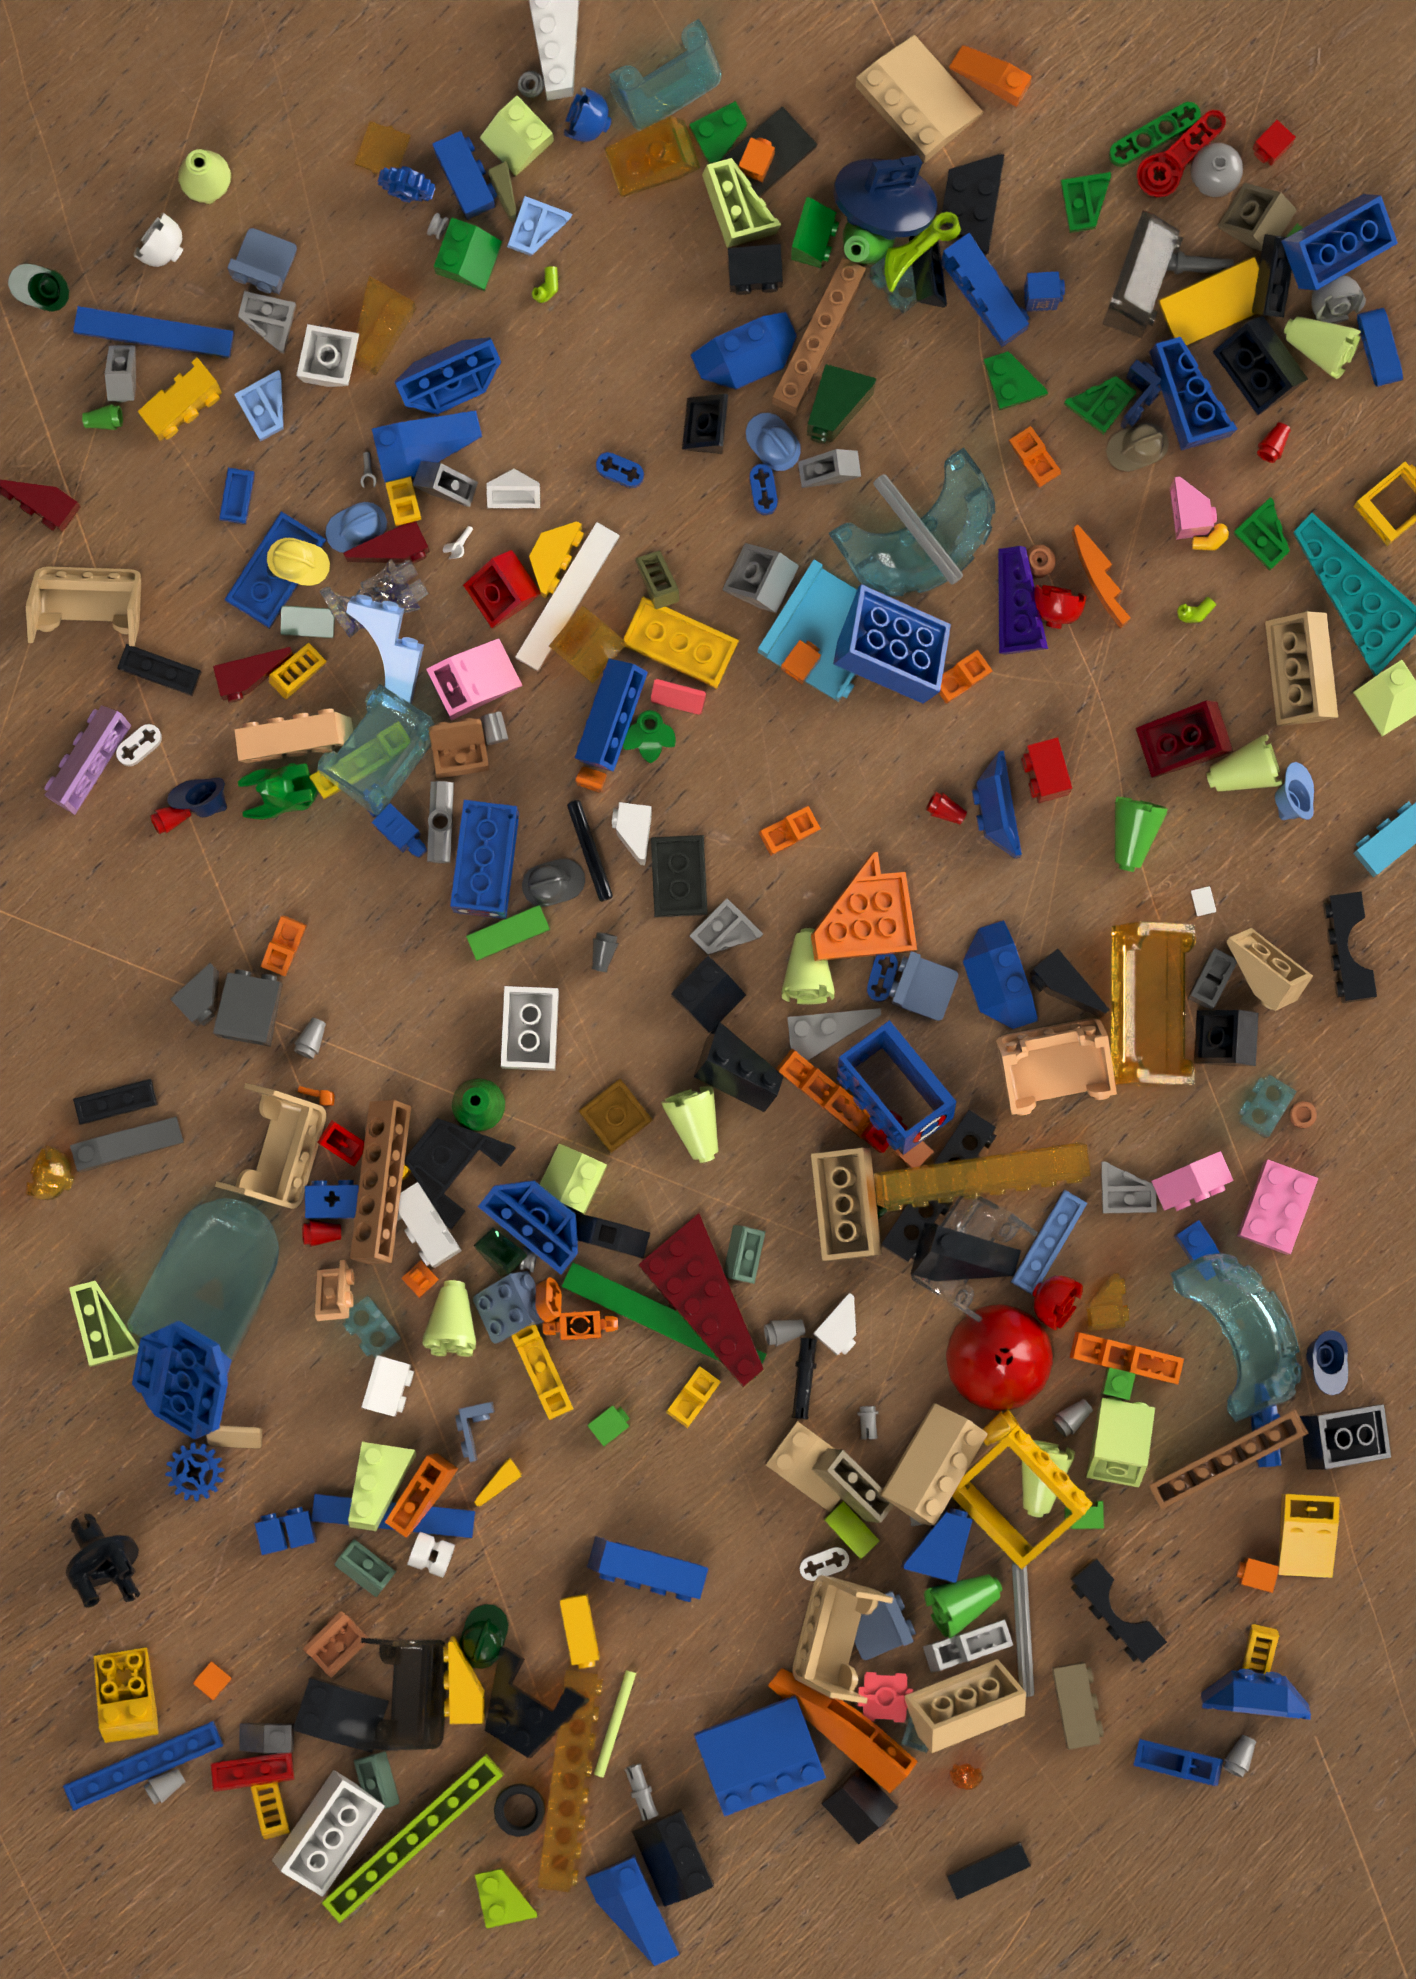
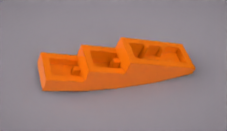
M1077 524L1073 528L1072 535L1080 562L1103 607L1121 629L1129 622L1131 617L1115 600L1120 595L1121 590L1106 573L1111 568L1112 563Z
M791 1049L777 1066L776 1070L815 1103L858 1137L862 1135L871 1122L869 1119L871 1116L865 1109L861 1110L856 1105L853 1096L837 1085L818 1068L814 1067L794 1049Z
M1075 1332L1069 1357L1177 1385L1184 1358L1080 1332Z

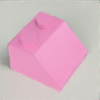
M1175 477L1170 486L1176 539L1208 536L1211 529L1214 528V523L1217 522L1216 508L1211 507L1209 498L1183 478Z

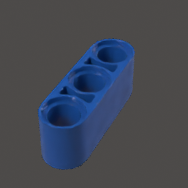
M1384 307L1357 314L1358 328L1361 332V339L1375 386L1378 387L1402 381V368Z

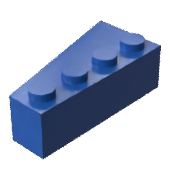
M970 233L943 250L942 266L1001 347L1028 330V320H1030L1028 314L1022 307L1017 306L1013 300L1012 292L1007 286H1004L998 273L988 262Z
M595 1536L587 1568L600 1573L599 1578L615 1582L617 1577L625 1580L624 1585L640 1589L641 1584L651 1586L650 1592L666 1595V1591L676 1593L675 1598L691 1602L692 1598H701L708 1568L703 1565L670 1556H662V1554L645 1549L640 1550L619 1542L613 1543Z

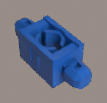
M372 799L366 805V808L373 818L376 817L372 821L374 827L402 853L408 849L415 857H422L427 848L420 839L416 840L421 835L419 830L391 803L384 809L385 806L381 802Z

